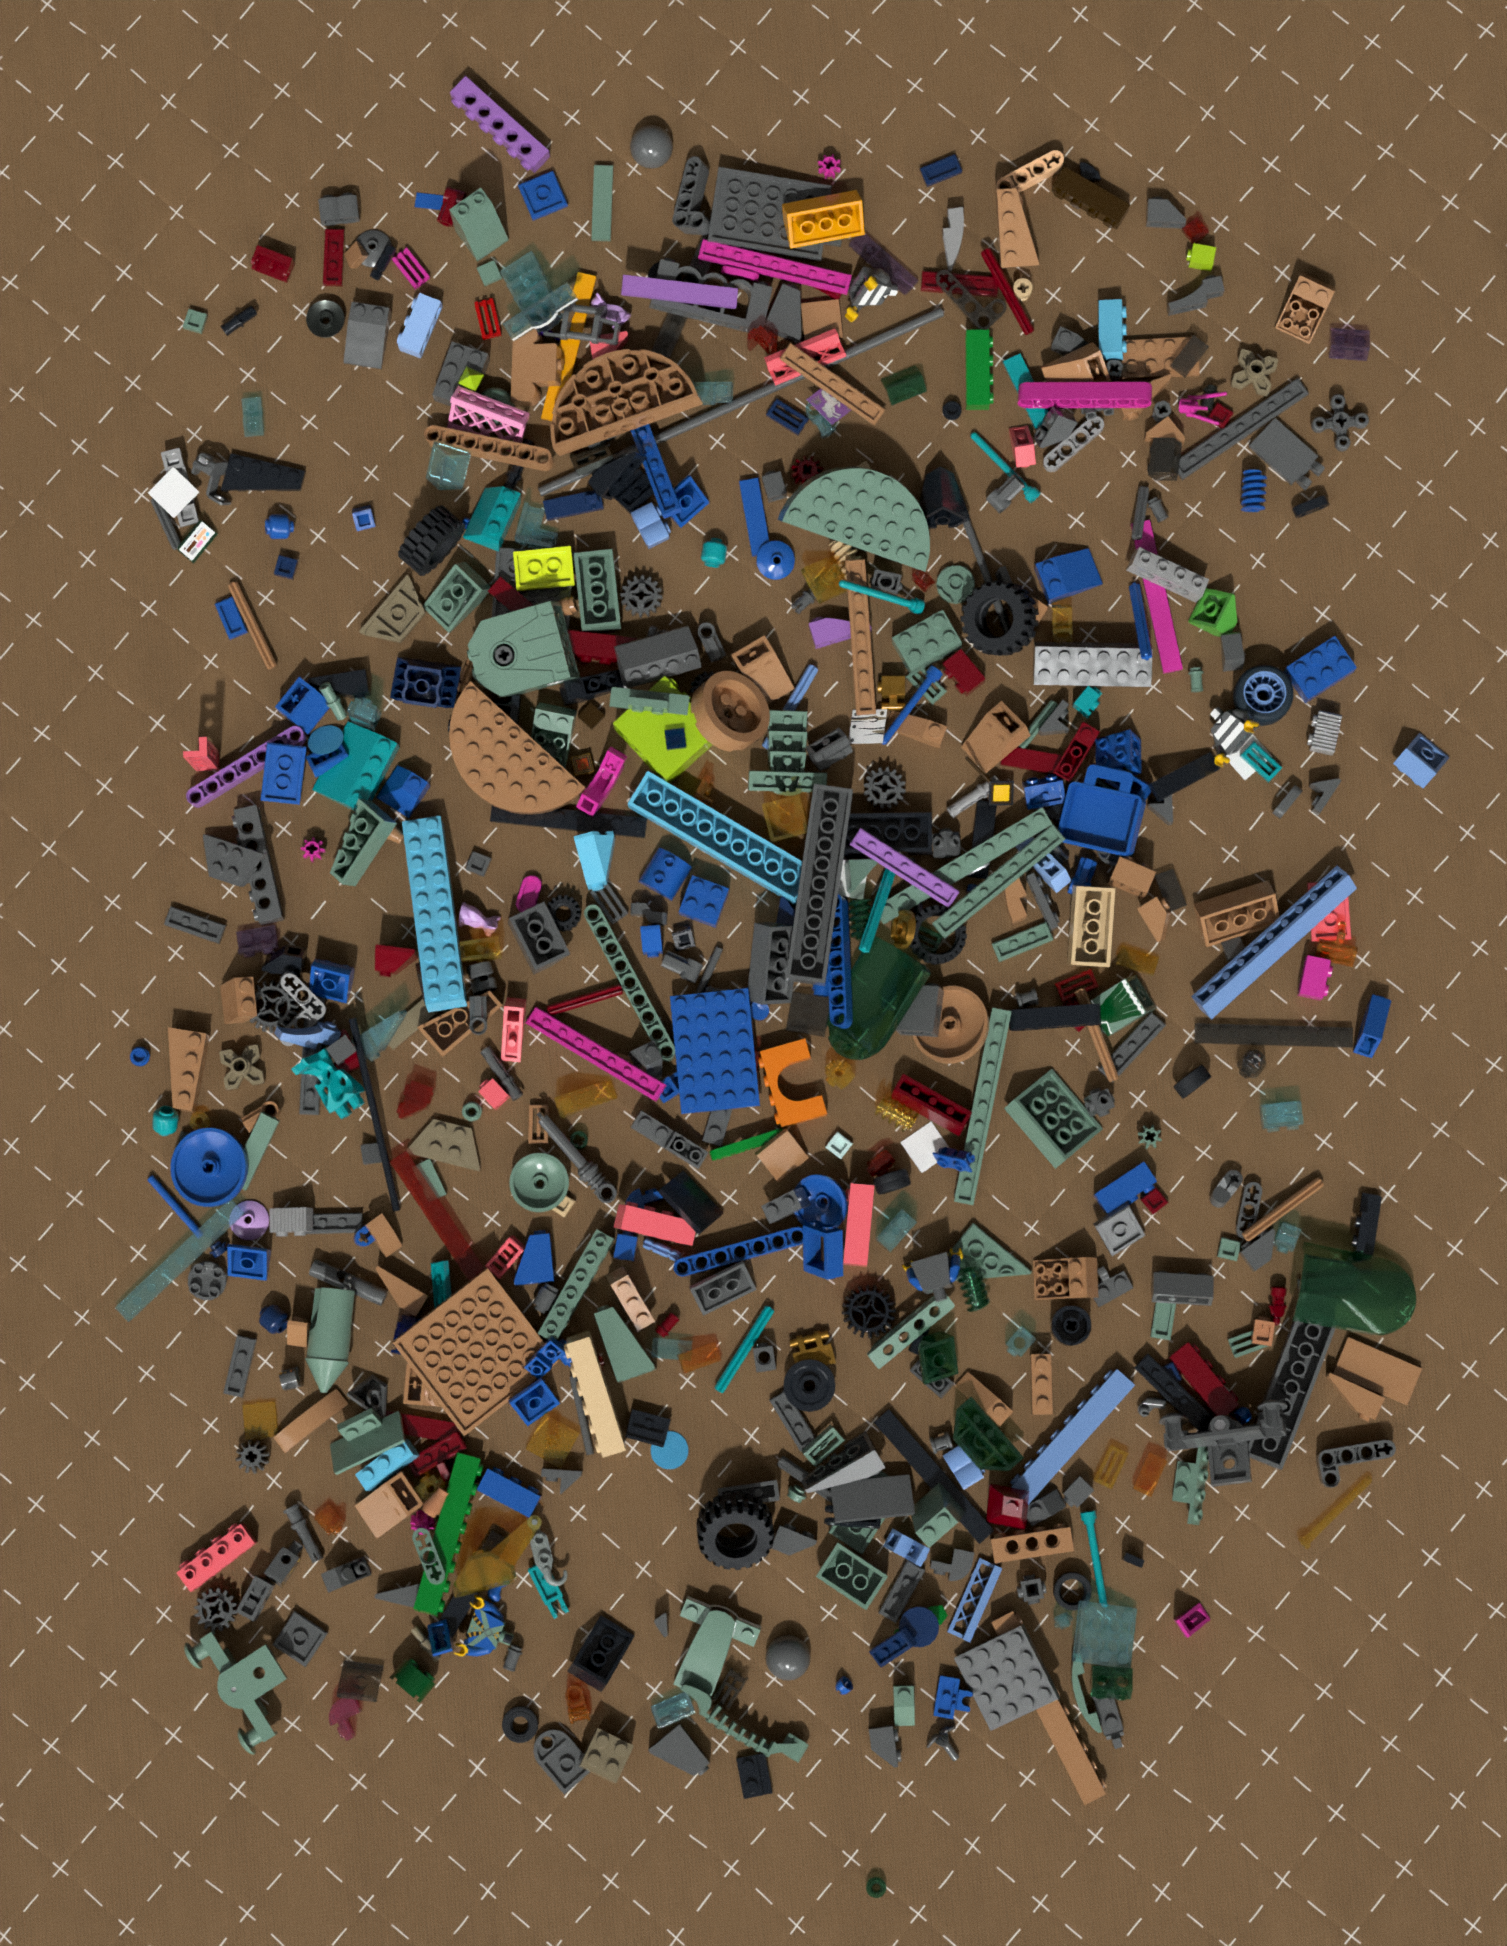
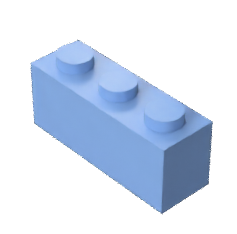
M419 293L418 298H414L411 309H413L411 315H407L404 322L406 327L397 338L400 351L420 359L422 358L443 308L441 301Z

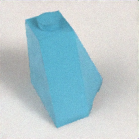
M592 831L573 836L588 890L598 891L603 889L608 883L615 846L613 831H607L605 835L600 834L598 831Z

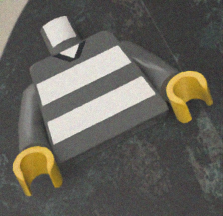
M863 267L848 290L852 305L847 308L845 317L850 322H853L858 317L857 312L862 307L881 305L888 295L896 296L898 287L896 284H891L887 272L881 268L875 270Z
M1217 707L1211 712L1210 715L1216 721L1215 725L1211 728L1217 752L1214 760L1216 765L1223 768V762L1229 763L1230 758L1226 756L1237 753L1259 727V723L1255 722L1249 711L1236 708L1227 710L1224 713Z

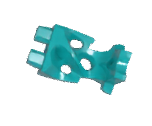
M326 1048L316 1054L303 1058L299 1064L291 1069L295 1075L311 1074L321 1081V1084H316L315 1088L328 1112H336L340 1119H344L352 1114L347 1105L348 1103H350L353 1110L364 1104L360 1095L365 1091L364 1087L345 1070H338L334 1066ZM325 1087L328 1088V1094L324 1090Z

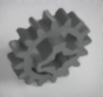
M641 575L639 580L634 576L633 582L627 580L628 587L623 586L622 589L625 593L620 594L621 598H624L621 601L622 605H627L625 608L626 612L632 610V616L639 613L640 618H642L644 613L647 617H650V611L656 613L655 606L661 607V603L658 600H663V596L659 595L662 589L656 588L658 582L651 583L652 578L649 577L645 580L644 575ZM646 585L649 586L654 591V593L648 591L646 589ZM640 593H644L645 597H643V600H639ZM629 600L635 602L637 607H634ZM649 602H652L650 606L645 608Z
M879 767L878 773L871 771L872 778L867 776L866 780L869 783L864 784V788L868 789L864 791V795H869L867 802L874 801L873 807L875 808L877 805H880V810H883L884 806H887L890 810L891 804L898 806L897 800H903L900 794L906 792L905 789L901 788L905 786V782H900L902 775L896 776L895 769L892 773L889 772V767H886L885 771H882L881 767ZM883 776L882 780H880L879 782H874L877 778ZM892 778L897 786L893 785L889 779ZM884 784L887 785L888 788L886 792H882L881 789ZM872 791L876 792L879 795L880 799H877L873 795ZM895 795V797L886 801L887 797Z
M211 1588L209 1589V1594L206 1592L202 1593L203 1599L197 1598L200 1605L194 1606L195 1609L199 1610L195 1617L201 1618L198 1624L205 1623V1630L211 1626V1631H216L217 1627L220 1631H223V1625L229 1628L231 1626L229 1621H236L233 1614H237L234 1607L238 1603L232 1602L235 1597L234 1595L227 1596L228 1590L221 1593V1588H217L216 1592ZM213 1596H219L215 1602L208 1600ZM226 1601L229 1605V1611H227L225 1607ZM219 1604L218 1610H220V1613L214 1615L212 1607ZM204 1608L207 1610V1617L204 1615ZM218 1617L225 1619L221 1623H214Z

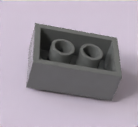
M451 342L432 394L434 401L451 406V396L457 387L460 386L468 389L458 384L465 368L470 367L485 375L490 362L488 353ZM482 378V380H481V382H480V384H479V386H478V388H477V390H476V393L479 392V389H480L481 383H482V381H483V378ZM457 405L458 409L466 411L465 408Z

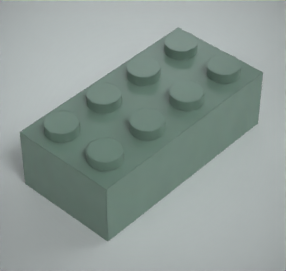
M606 549L574 553L582 632L595 633L622 630L613 550Z

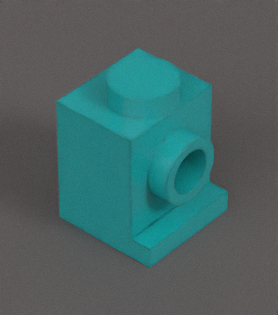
M1088 686L1074 702L1073 708L1088 719L1091 715L1090 709L1094 711L1100 704L1098 700L1102 695L1101 691L1096 687L1091 688Z

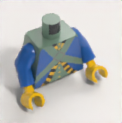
M474 1595L478 1599L476 1604L470 1602V1605L475 1608V1612L464 1643L455 1644L461 1647L460 1652H454L455 1655L478 1657L490 1654L493 1650L497 1649L499 1642L510 1646L514 1634L503 1631L506 1622L503 1621L504 1617L496 1605L483 1600L478 1595Z

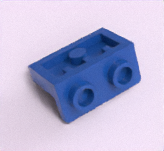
M1049 774L1045 776L1046 778L1038 779L1033 777L1022 782L1027 809L1065 803L1066 798L1062 778L1057 776V774Z

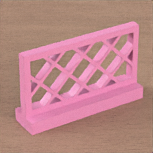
M457 387L451 396L450 403L452 404L447 428L491 437L489 433L495 432L499 439H513L514 442L522 443L530 413L463 387ZM457 405L465 408L466 411L460 412ZM474 412L483 415L484 418L478 419ZM469 414L473 422L468 423L464 416ZM459 418L463 425L454 424V419ZM492 419L497 420L502 424L496 426ZM487 421L491 428L486 430L482 422ZM477 425L481 432H475L472 426ZM510 426L518 428L520 431L514 433ZM505 428L509 435L504 437L500 429Z

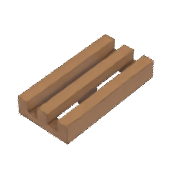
M529 1104L528 1144H548L549 1134L545 1130L544 1140H541V1125L538 1123L541 1119L538 1116L536 1140H533V1110L536 1108L537 1113H541V1109H545V1116L549 1117V1105Z

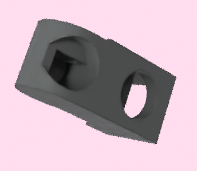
M299 1367L283 1370L279 1373L283 1390L287 1391L303 1386Z

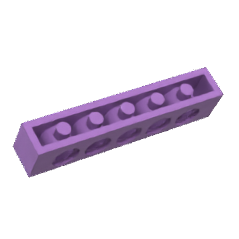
M466 76L450 91L451 102L458 109L461 107L466 111L465 115L471 121L475 119L479 123L480 129L485 133L489 132L499 146L504 145L507 148L508 154L513 158L517 157L521 161L520 164L527 171L531 170L535 173L550 158L547 148ZM471 98L476 100L473 104L466 103ZM483 111L490 112L487 116L480 115ZM497 123L503 124V127L500 129L494 128ZM510 136H517L515 141L508 140ZM525 148L531 149L528 154L522 153V150Z

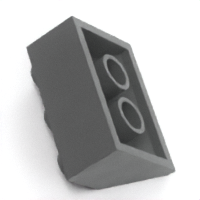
M545 902L509 918L508 925L533 975L553 966L570 955Z

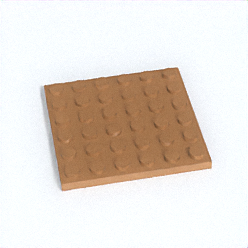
M485 1268L392 1341L393 1345L464 1436L537 1379L524 1366L544 1344L543 1340L488 1268Z

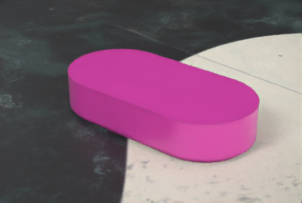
M727 265L722 266L721 274L751 282H758L759 274L756 272Z
M529 875L523 879L516 900V907L520 912L536 906L542 888L538 877Z

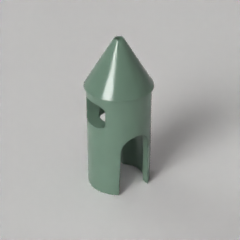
M315 1288L305 1360L322 1393L328 1392L350 1363L348 1358L355 1291Z

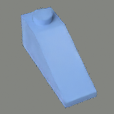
M1033 836L1018 844L1016 849L1021 851L1035 838ZM1050 853L1033 866L1035 871L1056 893L1071 882L1066 869Z

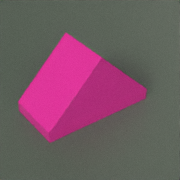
M1198 1603L1173 1620L1184 1637L1188 1638L1211 1619L1202 1605Z

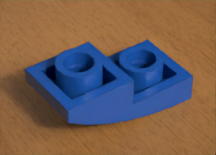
M554 1337L549 1338L531 1357L524 1368L537 1379L542 1378L552 1368V1365L565 1354L564 1346Z

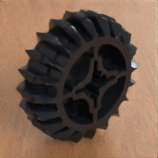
M866 1285V1291H863L862 1287L859 1286L858 1290L860 1293L857 1294L852 1290L851 1293L854 1297L846 1296L850 1303H843V1307L848 1308V1311H842V1315L848 1314V1318L843 1319V1321L851 1322L847 1326L848 1329H851L853 1326L856 1328L853 1331L854 1335L860 1330L862 1331L860 1334L861 1338L864 1337L865 1332L868 1333L869 1339L872 1338L871 1332H875V1336L879 1337L878 1330L881 1329L883 1333H886V1329L883 1326L886 1325L890 1328L892 1325L887 1320L895 1319L894 1316L889 1315V1312L894 1313L896 1311L894 1308L889 1309V1306L893 1305L894 1301L887 1303L886 1300L890 1295L887 1294L883 1297L884 1289L877 1293V1286L875 1285L873 1291H869V1285ZM870 1295L866 1305H854L858 1298ZM876 1297L884 1304L885 1313L875 1309L874 1302ZM870 1302H872V1310H874V1313H878L879 1315L870 1314V1316L867 1319V1322H865L866 1313L863 1314V1311L859 1310L858 1308L867 1309L870 1305ZM852 1310L863 1315L862 1326L855 1322ZM871 1318L884 1319L878 1326L867 1328Z

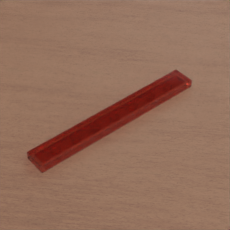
M407 1151L403 1152L390 1161L391 1165L470 1281L485 1269L410 1155Z

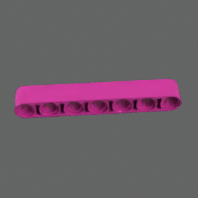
M1025 382L1019 385L1018 405L1022 408H1052L1053 406L1057 408H1147L1152 402V385L1147 382Z

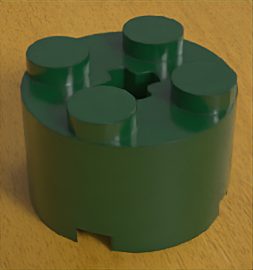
M411 1658L408 1661L404 1659L389 1678L394 1680L396 1677L398 1680L395 1683L413 1698L417 1695L419 1697L417 1701L421 1703L436 1685L433 1682L435 1678L427 1671L424 1673L418 1670L420 1665Z

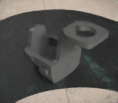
M200 453L192 464L191 473L197 475L202 471L209 475L210 479L206 491L208 498L219 505H230V500L216 494L220 476L225 475L228 463L209 453Z

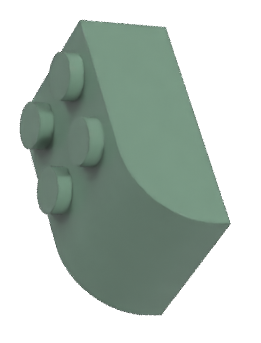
M837 1543L816 1577L867 1610L888 1575Z

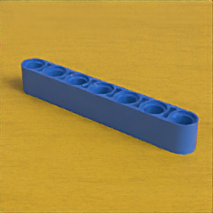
M838 894L840 901L836 907L835 920L840 918V923L837 926L834 925L828 963L829 1012L831 1023L841 1029H846L853 1022L849 916L847 899ZM838 937H841L840 944L836 946V939ZM841 956V963L836 965L837 958ZM842 976V982L837 984L838 977ZM843 995V1001L838 1004L839 996ZM844 1014L843 1022L839 1023V1017Z
M794 1227L680 1258L674 1263V1271L680 1277H687L800 1246L803 1244V1239L795 1242L792 1239V1234L795 1231H800L803 1234V1229ZM776 1236L784 1239V1244L781 1247L773 1245L772 1241ZM756 1242L764 1243L765 1248L762 1252L754 1250L753 1246ZM737 1247H743L746 1250L745 1255L741 1258L736 1257L734 1254ZM719 1252H724L727 1256L723 1263L715 1260V1256ZM700 1257L707 1259V1265L704 1268H699L696 1265V1261ZM681 1262L688 1265V1270L685 1273H679L677 1270V1266Z

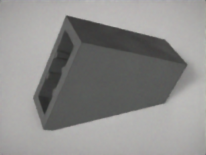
M782 284L764 324V329L769 333L798 344L801 343L800 291L792 284Z
M927 983V985L919 986L895 1026V1030L900 1035L938 1037L944 991L938 984Z
M681 1723L648 1749L654 1756L693 1776L697 1773L701 1776L709 1769L707 1766L710 1763L709 1759Z

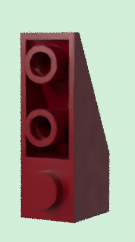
M1083 722L1053 773L1070 782L1096 741L1100 731Z

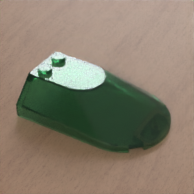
M875 936L870 952H861L851 969L853 1010L851 1026L841 1029L833 1025L830 1021V1012H828L826 1025L829 1026L830 1036L828 1039L833 1049L839 1055L851 1060H864L881 1051L931 974L929 968L903 950ZM843 995L839 996L838 1004L843 1001ZM844 1014L839 1017V1023L843 1022Z
M1303 1242V1264L1293 1321L1370 1335H1387L1396 1332V1330L1406 1325L1410 1320L1416 1307V1291L1410 1276L1401 1266L1382 1257Z

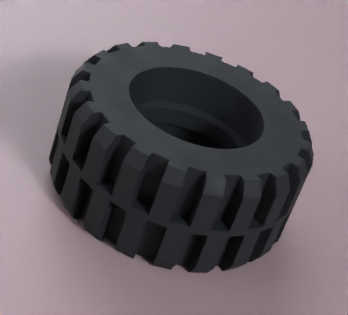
M1005 581L985 582L981 584V587H976L972 590L974 594L968 595L965 599L968 603L962 606L961 611H964V616H960L961 622H964L962 631L968 634L966 639L969 643H973V647L976 650L989 655L1008 656L1013 655V652H1020L1023 650L1022 646L1030 644L1029 638L1034 637L1036 634L1034 627L1038 626L1039 620H1036V615H1039L1038 609L1033 607L1036 602L1034 598H1029L1030 593L1027 590L1022 589V586ZM997 600L1006 601L1013 611V624L1010 630L1002 637L994 636L986 624L988 609Z
M735 1491L734 1494L726 1492L723 1496L717 1495L714 1497L712 1502L709 1500L699 1512L696 1523L699 1549L709 1562L713 1561V1565L717 1567L721 1565L723 1569L730 1570V1568L741 1570L742 1567L747 1569L752 1567L753 1563L758 1564L761 1562L762 1557L765 1558L769 1554V1549L772 1548L774 1543L773 1520L768 1506L762 1503V1500L758 1497L753 1498L752 1494H742L739 1491ZM734 1523L745 1524L752 1528L748 1534L739 1538H727L718 1533L723 1527Z

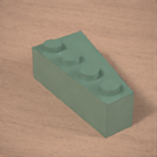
M358 798L356 804L358 807L350 819V828L348 833L345 832L343 846L341 850H338L330 874L343 885H357L397 824L371 800Z

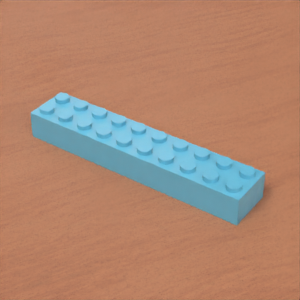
M646 772L629 800L628 808L774 894L785 897L788 902L796 906L803 861L653 773Z
M441 816L402 821L426 1008L428 1012L466 1007L467 998Z

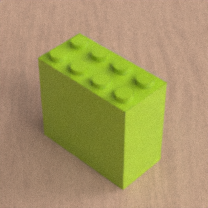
M665 676L649 690L687 695L685 692L681 693L677 688L679 686L672 678L668 680ZM690 697L688 715L670 713L657 715L652 714L651 711L639 713L628 709L613 723L615 731L659 778L670 784L712 746L695 725L697 721L694 713H691Z

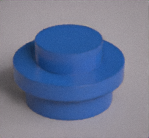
M136 1047L130 1053V1060L136 1066H144L150 1060V1053L144 1047Z

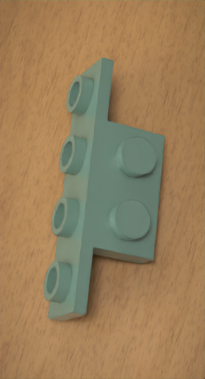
M617 687L611 688L609 707L632 709L633 712L639 713L651 711L652 714L663 715V713L688 715V695Z
M1207 1446L1198 1447L1196 1464L1182 1461L1177 1462L1172 1501L1190 1503L1187 1524L1199 1525L1203 1517L1202 1503L1206 1496L1204 1489L1205 1482L1208 1479L1207 1468L1209 1458Z

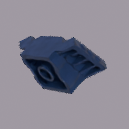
M397 657L390 698L403 701L406 704L432 708H454L461 667L420 659Z

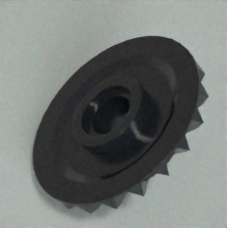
M809 1359L797 1362L785 1375L784 1393L788 1401L799 1410L807 1412L820 1410L833 1398L835 1392L833 1373L825 1364L817 1360ZM806 1380L815 1382V1387L812 1390L804 1388Z

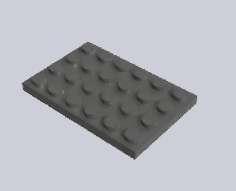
M718 167L707 242L821 261L824 242L790 249L783 221L782 204L831 195L832 186Z

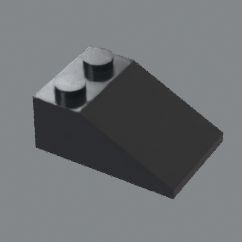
M600 1615L567 1672L602 1692L635 1636Z

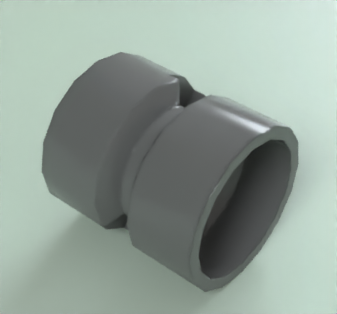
M490 961L467 967L469 979L473 980L471 983L473 995L484 994L498 989L495 978L491 976L494 972ZM485 978L486 981L480 982V979Z

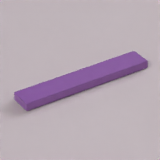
M623 275L621 295L736 309L738 288Z
M862 828L858 830L850 843L851 846L948 908L960 892Z

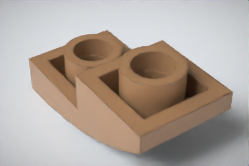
M382 1213L365 1224L375 1239L376 1245L386 1258L402 1247L397 1235Z

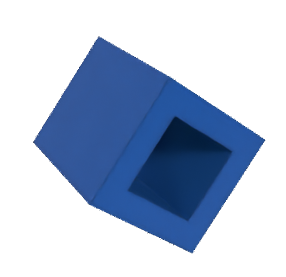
M623 1231L622 1234L617 1235L614 1252L615 1259L634 1262L638 1237H634V1233Z

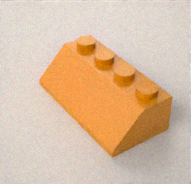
M857 190L782 204L783 221L790 249L865 235L862 199Z

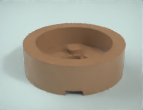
M721 671L713 674L695 690L691 699V713L695 715L697 729L708 742L719 749L729 752L745 750L762 737L769 726L770 713L764 695L750 679L739 673ZM728 711L729 718L724 715V712Z

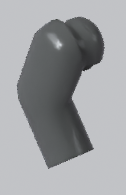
M1147 1397L1138 1406L1139 1414L1142 1417H1146L1154 1408L1165 1409L1166 1399Z

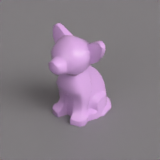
M596 293V297L591 301V306L593 307L606 306L607 315L605 318L619 323L620 326L631 317V314L622 307L606 304L605 300L598 293Z
M463 902L458 926L469 925L473 928H482L485 935L491 937V934L496 931L498 927L497 921L501 917L492 916L486 918L477 908Z

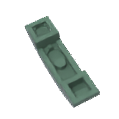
M1076 1652L1073 1655L1071 1664V1684L1074 1698L1085 1720L1096 1732L1101 1733L1102 1730L1097 1712L1088 1713L1077 1676L1085 1673L1080 1654Z

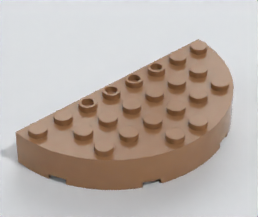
M623 349L609 352L586 363L583 366L584 368L576 375L573 374L562 388L552 412L553 419L550 427L552 446L555 452L562 456L702 405L703 402L688 375L669 358L642 349L641 351Z
M471 681L468 683L454 706L450 721L449 739L455 765L464 781L475 794L499 809L511 813L532 815L550 812L567 805L585 791L586 788L495 703Z

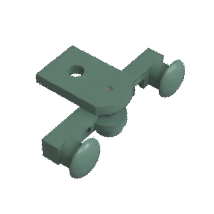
M215 1631L201 1638V1642L193 1647L185 1643V1655L194 1667L202 1669L201 1661L208 1656L211 1657L221 1673L217 1682L220 1698L233 1708L243 1709L254 1728L246 1733L241 1728L238 1729L239 1742L248 1753L256 1754L254 1746L262 1741L266 1742L278 1734L277 1731H273L265 1716L269 1713L259 1697L288 1679L268 1645L265 1644L237 1663L228 1648H221L214 1636ZM256 1667H262L265 1670L263 1678L255 1676L254 1671Z

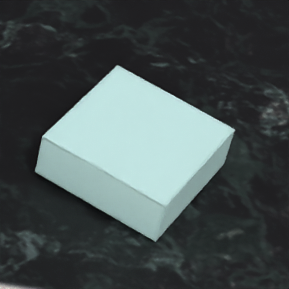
M836 1132L825 1148L839 1159H842L853 1143L839 1132Z

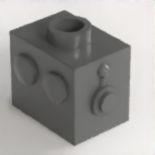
M876 569L874 576L870 578L869 582L872 589L898 596V592L902 590L903 586L901 583L902 575Z

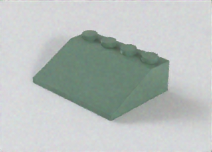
M1053 1069L1048 1071L1004 1108L1055 1169L1103 1129L1093 1116L1090 1117L1086 1108Z

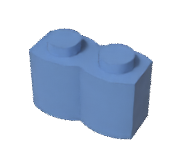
M651 502L631 512L632 519L648 549L669 539L671 531L666 522L662 523L660 519L662 513L658 506L654 507Z
M962 1443L943 1455L963 1490L984 1478L982 1474L985 1470L980 1462H974L972 1456L975 1454L970 1446H964Z

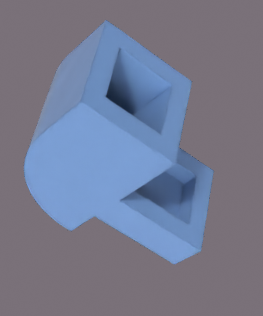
M893 1528L883 1545L885 1548L920 1567L930 1551L928 1547Z

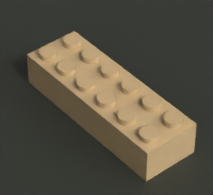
M590 1330L567 1337L566 1344H564L567 1359L571 1358L572 1360L570 1369L573 1378L577 1377L578 1379L576 1388L579 1397H584L582 1406L585 1416H590L588 1425L591 1434L596 1435L594 1444L597 1453H601L604 1458L626 1451L625 1440Z

